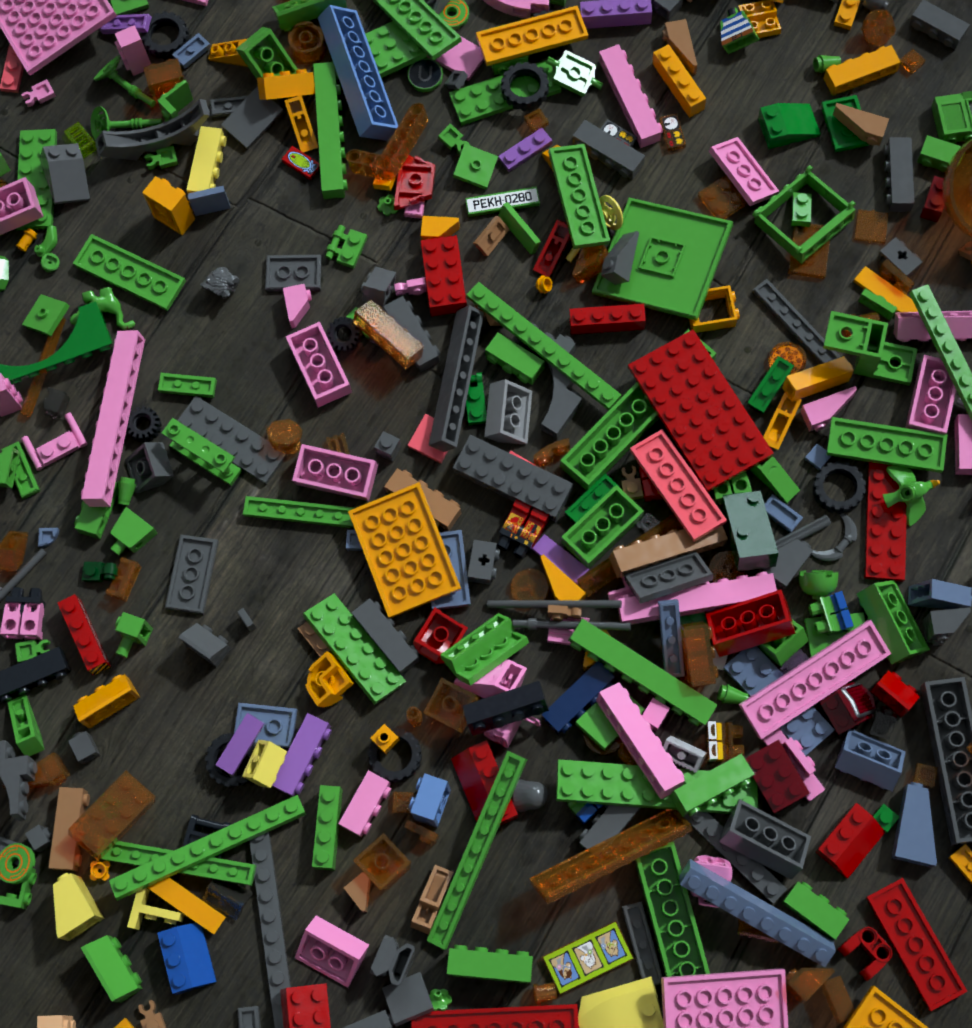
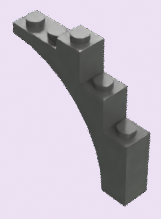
M199 99L181 115L156 126L132 131H102L95 140L98 156L137 161L145 151L156 152L158 149L170 147L171 144L191 146L199 137L198 129L210 116L206 100Z
M544 333L571 355L575 352L576 343H574L572 338L559 334L555 340L552 334ZM548 363L553 379V398L548 413L541 423V430L557 440L581 407L582 398L578 392L570 391L574 383Z
M6 740L0 741V777L7 790L10 815L17 821H24L29 809L27 803V794L29 793L28 782L35 781V773L38 770L37 764L28 755L15 757L14 747Z

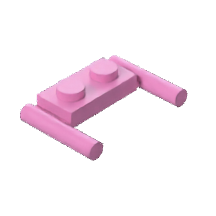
M67 413L64 417L72 432L68 431L36 448L37 451H35L28 436L21 438L37 471L87 445L71 413Z

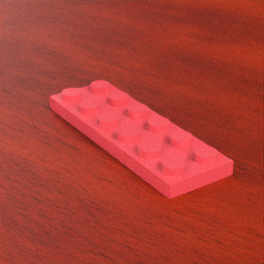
M663 429L630 447V452L693 542L727 522L725 516Z

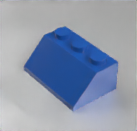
M192 923L157 933L172 994L178 995L217 982L204 930L201 925Z

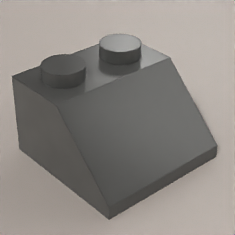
M144 442L125 459L130 478L135 479V484H137L134 490L135 493H141L164 485L174 476L163 442Z
M960 608L930 611L922 620L926 643H932L933 646L945 644L944 642L957 630L971 612V609Z
M196 623L180 634V640L188 648L216 668L230 651V647L227 645L228 641L221 635L218 637L213 635V630L205 624L201 626Z

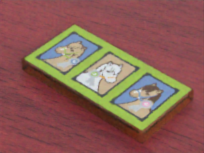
M616 921L542 956L559 995L634 959Z

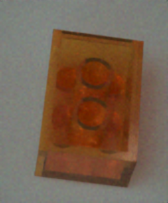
M703 621L680 624L687 683L692 687L716 684L715 678H718V669L713 664V658H716L714 646L710 645V639L713 638L711 626L709 627Z

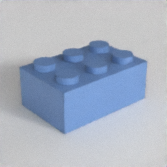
M424 773L423 778L420 777L416 785L418 792L416 798L412 797L410 801V813L414 820L438 828L451 789L448 781Z

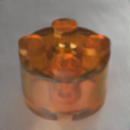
M309 21L297 23L288 34L293 57L300 64H310L322 60L326 50L322 29Z

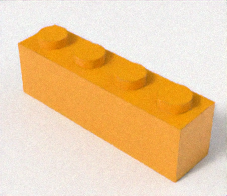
M668 44L653 52L652 64L689 118L705 110L706 97Z
M892 45L882 46L876 51L866 52L855 59H847L839 65H831L825 71L824 81L832 96L898 72L901 61Z

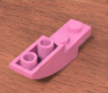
M483 0L496 10L520 18L528 19L531 17V13H541L543 10L549 12V0Z

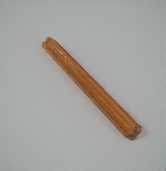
M64 317L52 336H48L39 362L54 354L66 321ZM46 369L40 371V375L32 379L21 410V414L25 417L32 416L47 374Z

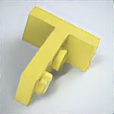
M144 888L136 892L127 927L140 930L144 914L146 919L156 921L157 917L165 919L164 923L176 925L177 921L183 922L185 914L147 906L146 903L150 890Z

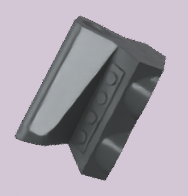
M385 935L371 966L370 974L378 978L389 974L390 982L394 985H400L408 976L412 967L415 947L407 943L399 948V944L394 937Z

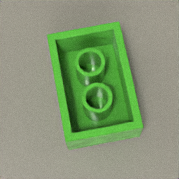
M261 27L236 48L256 79L263 77V73H274V76L280 75V71H290V74H294L298 70L270 28Z

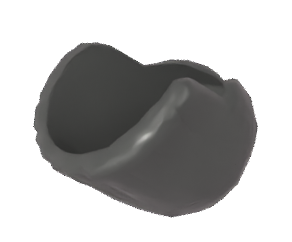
M519 779L513 792V802L518 812L539 809L545 805L548 799V791L541 782Z

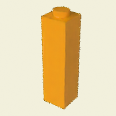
M843 356L786 376L782 388L791 402L849 382L854 369L851 363Z

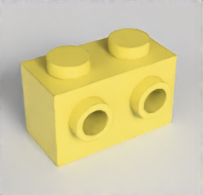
M258 740L242 777L258 786L271 788L272 784L276 781V775L280 766L284 763L287 751L270 741Z

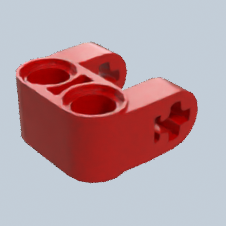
M864 927L849 937L838 950L846 957L858 945L862 947L872 959L859 973L868 981L892 958L893 953L891 947L875 929ZM864 931L871 934L872 939L870 943L862 939ZM879 947L883 948L886 952L884 959H880L877 956L876 952Z

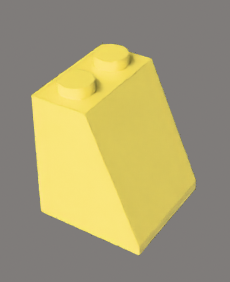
M65 873L57 878L58 882L53 884L57 937L70 941L105 918L82 878L72 873Z

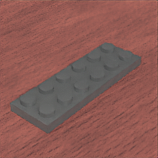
M197 396L194 397L177 420L233 455L235 459L232 464L266 485L288 456L287 452Z

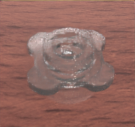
M645 513L644 517L637 522V527L642 528L646 535H652L653 530L660 526V521L656 520L651 513Z

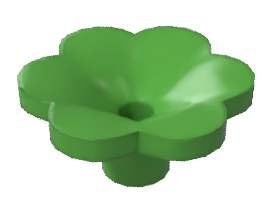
M389 194L379 199L378 210L383 212L385 216L398 212V210H394V196Z
M431 990L429 996L434 1010L445 1011L448 1005L452 1003V997L448 994V990Z

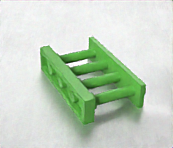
M174 418L170 420L162 431L164 436L172 440L169 445L170 448L228 485L232 486L241 474L242 470L232 464L235 459L233 455Z

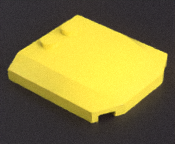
M647 977L581 997L578 1014L579 1028H664L663 1016L653 978Z

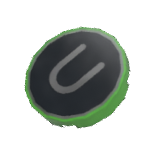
M423 58L409 67V83L417 91L431 92L442 83V68L435 60Z

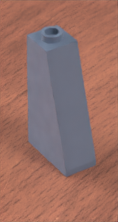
M911 782L903 790L891 858L933 868L937 864L929 791L927 788H923V784Z

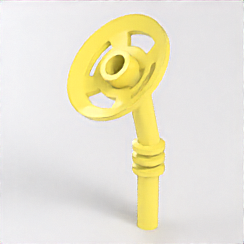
M604 195L600 197L599 200L606 226L611 230L620 229L623 225V214L619 204L611 196ZM605 201L608 202L613 208L605 205ZM572 248L565 259L572 262L581 248Z

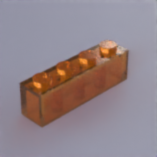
M370 299L355 311L353 323L405 369L422 357L424 350L422 343L410 335L407 329L401 327L392 316L383 311L380 305L375 304Z

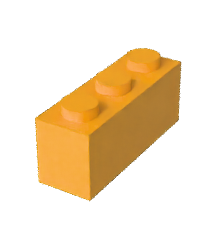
M306 69L296 70L294 74H290V71H280V75L274 76V73H263V77L257 78L259 100L315 94L313 72H307Z

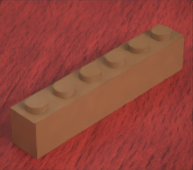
M723 526L718 527L693 542L685 529L679 531L673 529L667 532L666 535H654L647 541L637 540L627 547H624V545L618 546L613 549L609 559L618 579L624 577L626 573L694 551L702 553L721 547L728 538Z

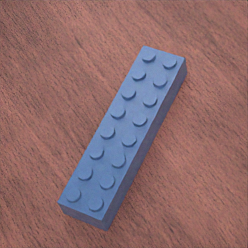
M329 5L320 14L318 20L359 137L387 141L399 130V126L359 15L356 10Z

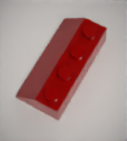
M487 740L469 747L451 758L476 822L499 772L498 765ZM510 799L500 825L518 818L512 799Z

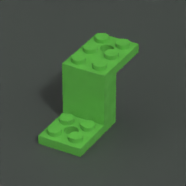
M831 311L823 349L856 355L853 374L908 386L911 384L917 354L916 348L885 342L888 327L886 322ZM848 330L850 331L851 336L844 337L842 336L841 331ZM890 360H897L900 363V366H892L890 364Z

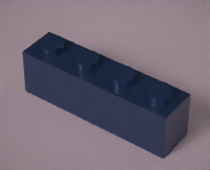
M597 661L548 708L549 711L541 715V718L557 735L561 732L565 734L572 727L570 723L574 719L578 720L586 712L585 709L589 705L593 706L596 703L600 691L615 685L613 683L615 676Z

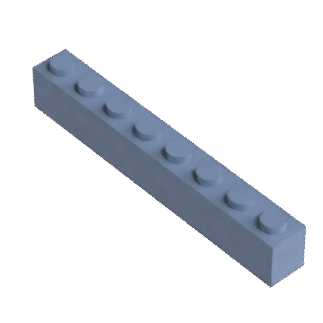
M689 859L679 875L681 886L823 967H826L836 952L834 941L691 859Z

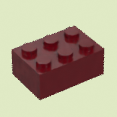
M780 740L745 758L755 774L753 778L774 813L811 794Z

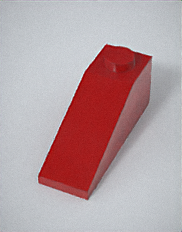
M560 219L556 221L533 268L534 271L550 278L570 240L566 222Z

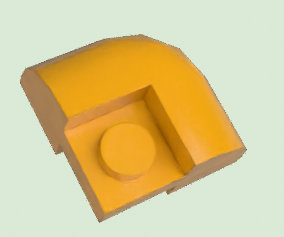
M326 651L308 669L309 674L305 686L318 707H327L343 699L341 694L354 683L338 659Z

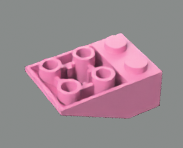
M505 660L471 686L458 680V678L455 679L453 684L480 697L487 698L520 687L527 668L511 660Z

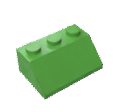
M106 935L84 945L81 949L111 1001L122 1003L143 989L140 985L142 980L137 972L133 973L130 966L132 963L128 956L121 953V944L118 939Z

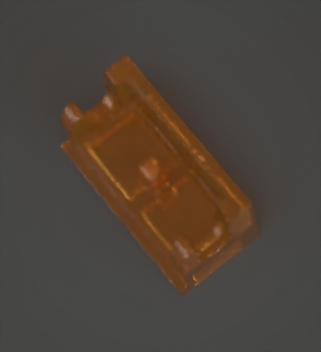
M121 557L119 560L118 576L112 581L109 589L106 590V594L127 602L141 566L136 561Z

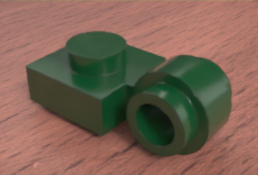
M84 562L82 581L103 582V579L113 581L118 576V568L115 563Z

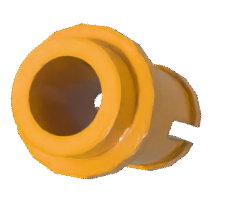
M30 228L23 231L24 235L16 244V247L23 252H26L33 240L37 239V233Z

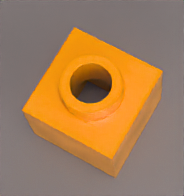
M385 724L370 738L385 754L400 740ZM384 734L388 735L386 741L381 740V736Z

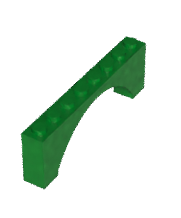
M95 301L78 307L79 316L73 332L64 345L53 355L30 365L8 366L0 364V373L5 379L8 378L11 385L22 382L21 378L29 376V378L40 375L39 372L46 369L47 372L58 368L57 365L61 363L69 365L75 362V358L82 356V359L93 356L92 352L99 350L101 353L110 350V346L114 344L98 303Z

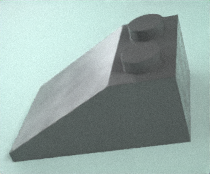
M78 143L43 146L40 162L54 204L89 201L90 196L84 161Z

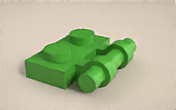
M339 225L332 235L331 244H328L326 248L325 258L332 260L333 255L338 256V264L354 269L368 236L352 229L346 235L344 234L345 227ZM340 241L344 242L342 249L337 248Z

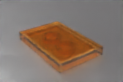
M810 224V227L794 226L792 241L801 246L824 225ZM830 240L802 264L790 254L788 274L825 279Z

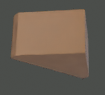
M370 869L364 870L344 887L360 910L366 913L372 877Z

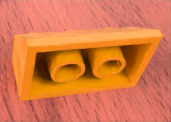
M125 674L117 675L111 680V683L106 686H99L90 696L81 697L73 707L79 722L90 729L134 702L140 696Z

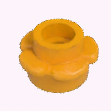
M544 275L540 276L536 281L537 290L544 294L551 291L552 280Z

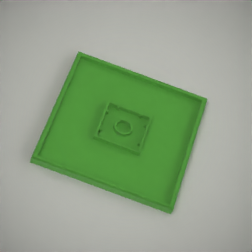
M629 198L623 211V225L615 231L606 254L607 256L623 234L634 231L639 232L629 282L613 284L601 276V267L592 294L629 304H644L645 308L698 320L732 230L733 221Z

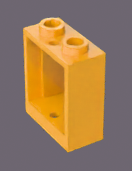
M730 285L710 288L705 301L725 298L729 318L700 322L699 317L698 320L689 319L691 330L699 333L736 327L740 315L738 308L735 309L736 296L734 291L731 292Z

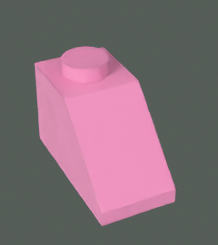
M305 284L283 288L291 328H296L310 308L311 292L310 289L306 290Z

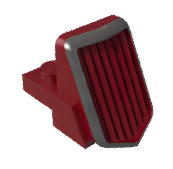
M848 683L819 701L838 735L871 719L876 711L873 695L860 683Z

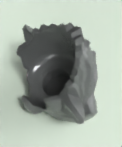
M219 267L212 271L200 286L214 292L218 296L221 295L225 299L235 292L240 279L236 275H232L226 267Z

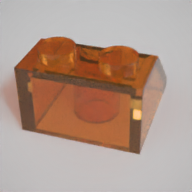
M384 833L353 859L355 864L380 891L395 883L411 867V862Z
M832 968L791 969L785 975L786 989L800 1003L806 1002L835 971Z

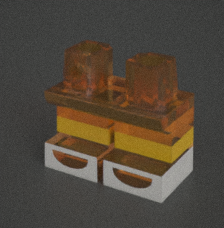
M707 722L708 762L729 761L741 753L744 756V745H733V738H743V726L732 725V722Z

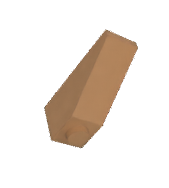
M686 19L666 22L665 29L662 30L663 41L670 45L687 70L692 75H695L697 62Z
M836 103L833 116L862 141L870 145L880 146L889 118Z

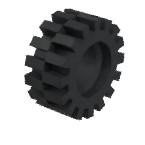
M348 317L334 319V322L329 324L330 328H327L328 334H326L332 347L342 351L356 348L357 344L361 342L360 337L363 335L359 323ZM342 327H348L351 331V337L347 341H342L338 337V332Z
M142 406V409L136 407L137 411L135 412L132 409L127 425L128 433L134 440H138L141 443L142 440L144 442H148V439L153 441V436L158 437L159 434L157 432H161L160 426H162L157 413L150 407L147 409L145 406ZM143 418L149 419L150 426L148 429L143 431L137 429V422Z

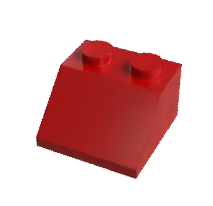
M888 670L870 692L902 718L920 696L914 687L904 684L901 681L902 678L897 673H891Z

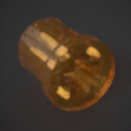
M554 982L532 985L536 1005H541V1002L557 999Z

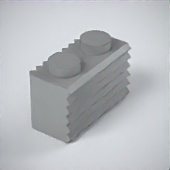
M671 735L666 739L663 746L666 753L668 752L671 755L675 764L678 763L679 766L682 765V767H686L690 771L693 770L694 773L701 768L707 752Z

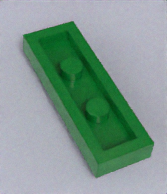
M778 356L747 404L764 414L782 387L786 376H789L793 370L794 365Z
M605 473L565 511V515L575 524L617 484Z

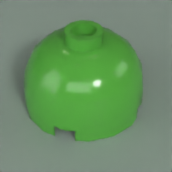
M806 570L799 571L800 587L804 593L812 595V599L819 600L820 597L831 595L835 591L838 584V572L812 570L811 573H806Z

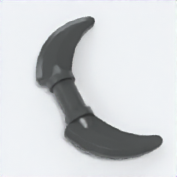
M844 513L840 514L845 524V535L835 548L827 551L813 550L811 555L822 561L841 559L843 557V550L848 544L857 540V528L850 517Z

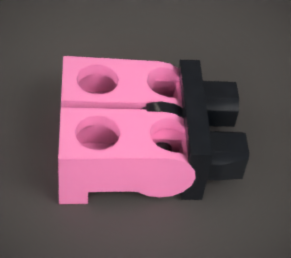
M12 587L10 596H6L5 599L6 604L0 634L5 639L24 638L25 640H42V620L45 608L42 590L40 588H30L29 597H23V588Z

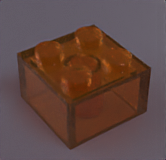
M178 58L143 67L148 87L156 104H158L157 100L163 94L173 89L177 83L186 80Z
M441 677L423 713L463 734L467 726L463 705L478 701L481 698Z

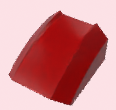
M434 607L413 644L418 653L434 663H445L441 659L440 654L459 642L468 627Z

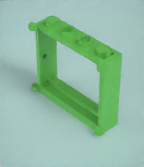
M811 165L806 168L803 174L797 175L790 185H785L778 195L772 196L766 205L760 206L752 214L755 217L754 223L801 264L853 221L856 210L854 208L856 203L854 201L846 202L811 172L813 170ZM808 184L840 213L801 246H798L766 217L793 196V192L796 193Z

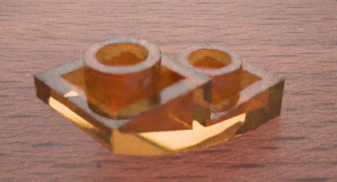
M569 438L556 441L542 448L533 456L534 464L546 466L553 462V454L561 456L569 452Z

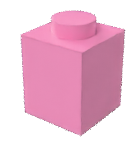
M652 698L642 717L649 722L651 730L657 732L670 708Z

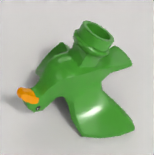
M887 466V473L899 484V489L894 493L883 494L884 502L887 508L897 502H905L907 505L906 523L908 526H912L926 511L923 495L928 490L934 489L939 485L940 481L917 482L911 469Z

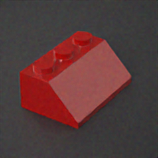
M855 803L815 852L848 879L884 835L885 831L869 812L858 803Z

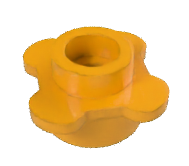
M91 862L90 879L92 881L97 879L107 881L110 878L108 874L110 862Z

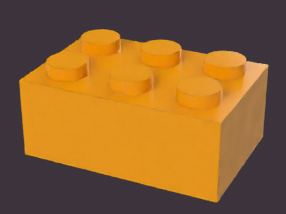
M155 176L142 192L153 217L180 235H183L195 220L192 213L193 210L186 199V193L178 187H172L166 179L162 178L161 180Z

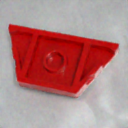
M401 150L394 210L432 199L436 170L435 164L424 161L418 156L412 157L407 154L406 150Z

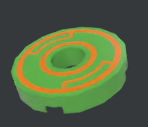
M450 0L439 16L453 30H457L468 22L469 7L464 0ZM455 11L457 14L449 16L448 12Z
M13 843L5 847L0 853V879L10 884H19L27 880L32 874L31 870L35 867L36 862L32 849L22 843ZM19 859L18 867L13 869V862Z

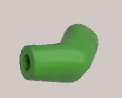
M48 226L44 241L34 247V252L38 257H43V255L50 253L57 245L56 226Z

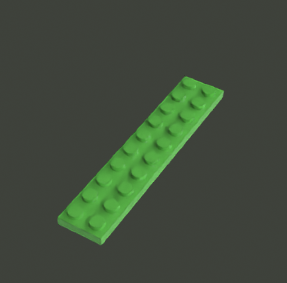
M560 759L557 761L556 801L678 810L670 795L662 799L659 798L638 765ZM680 769L685 780L683 785L708 771L698 770L694 773L690 769ZM752 777L750 779L751 783L744 788H740V786L734 788V793L725 798L723 795L716 798L717 802L709 807L706 804L700 807L699 812L731 814L739 799L758 808V792L755 779Z

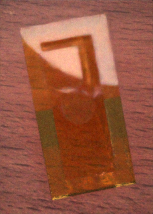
M604 245L582 248L572 273L579 284H583L602 271L604 258L609 253Z
M9 531L0 543V569L6 571L18 570L24 560L28 532Z

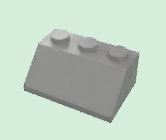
M506 379L491 383L484 437L501 443L527 444L532 391Z

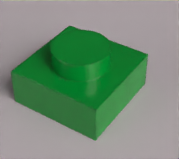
M882 804L873 815L885 833L899 819V816L885 804Z

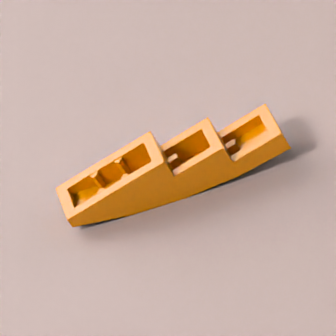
M170 877L147 887L212 934H215L226 918Z

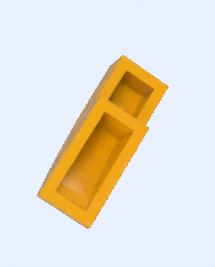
M784 392L763 436L770 447L779 450L801 404V399L791 402Z

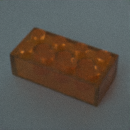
M125 771L68 829V835L99 861L155 803L156 796L128 771Z

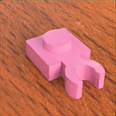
M47 79L32 86V92L27 91L21 94L24 100L30 98L25 101L28 107L33 106L37 100L41 104L56 97Z
M425 277L406 280L407 283L394 284L396 296L405 293L420 295L423 292H427Z

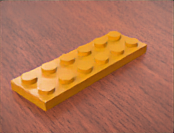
M573 6L476 32V38L486 66L586 40L588 39V32L578 6Z

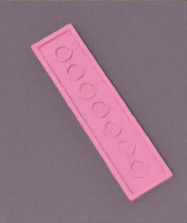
M867 620L740 703L739 706L758 738L763 739L889 656L891 652L873 622Z

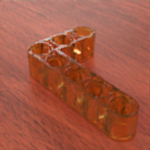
M421 103L411 105L381 155L357 149L349 151L346 154V160L351 171L355 174L385 181L394 179L428 124L429 119L424 105Z

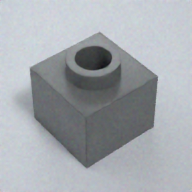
M37 825L25 833L34 851L40 853L52 845L51 838L53 835L48 827L44 828L41 825Z

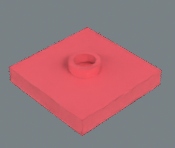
M425 414L408 443V448L442 463L448 451L442 452L429 446L434 418Z

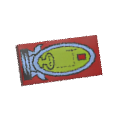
M294 146L282 158L283 163L309 180L320 169V163Z

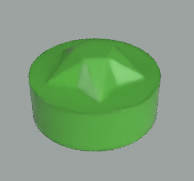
M53 253L43 255L40 261L42 269L46 272L56 271L60 264L59 258Z

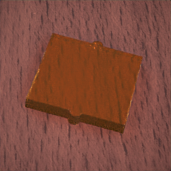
M858 209L854 240L885 244L888 213Z

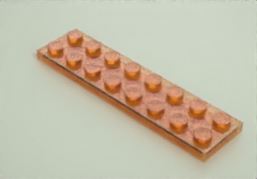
M666 809L529 879L534 889L549 904L606 874L612 873L624 865L630 864L641 856L648 855L651 851L685 836V834L693 830L691 824L676 810Z

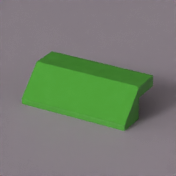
M498 613L440 654V657L458 680L471 686L526 646L529 641L527 636L514 630L511 618Z

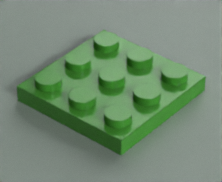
M394 21L365 34L381 78L427 57V54Z

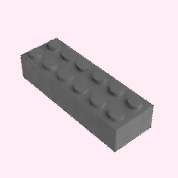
M472 435L469 436L453 466L455 474L513 502L517 499L531 506V510L533 508L548 514L549 519L557 522L573 491V483Z

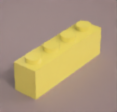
M201 126L187 185L188 194L216 187L215 180L219 178V163H222L223 160L222 149L226 146L227 141L222 129Z

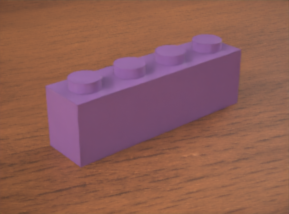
M651 0L580 2V14L586 29L651 24L652 5Z
M307 713L285 756L284 763L280 766L276 775V781L272 784L273 788L292 797L302 792L304 787L303 781L306 776L311 774L313 770L312 763L315 758H319L323 749L321 745L324 740H328L332 730H330L331 726L329 723Z

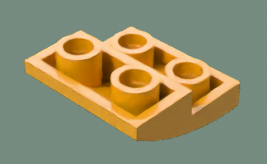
M764 0L738 5L739 12H745L759 38L781 34V26L777 18V9L774 1Z

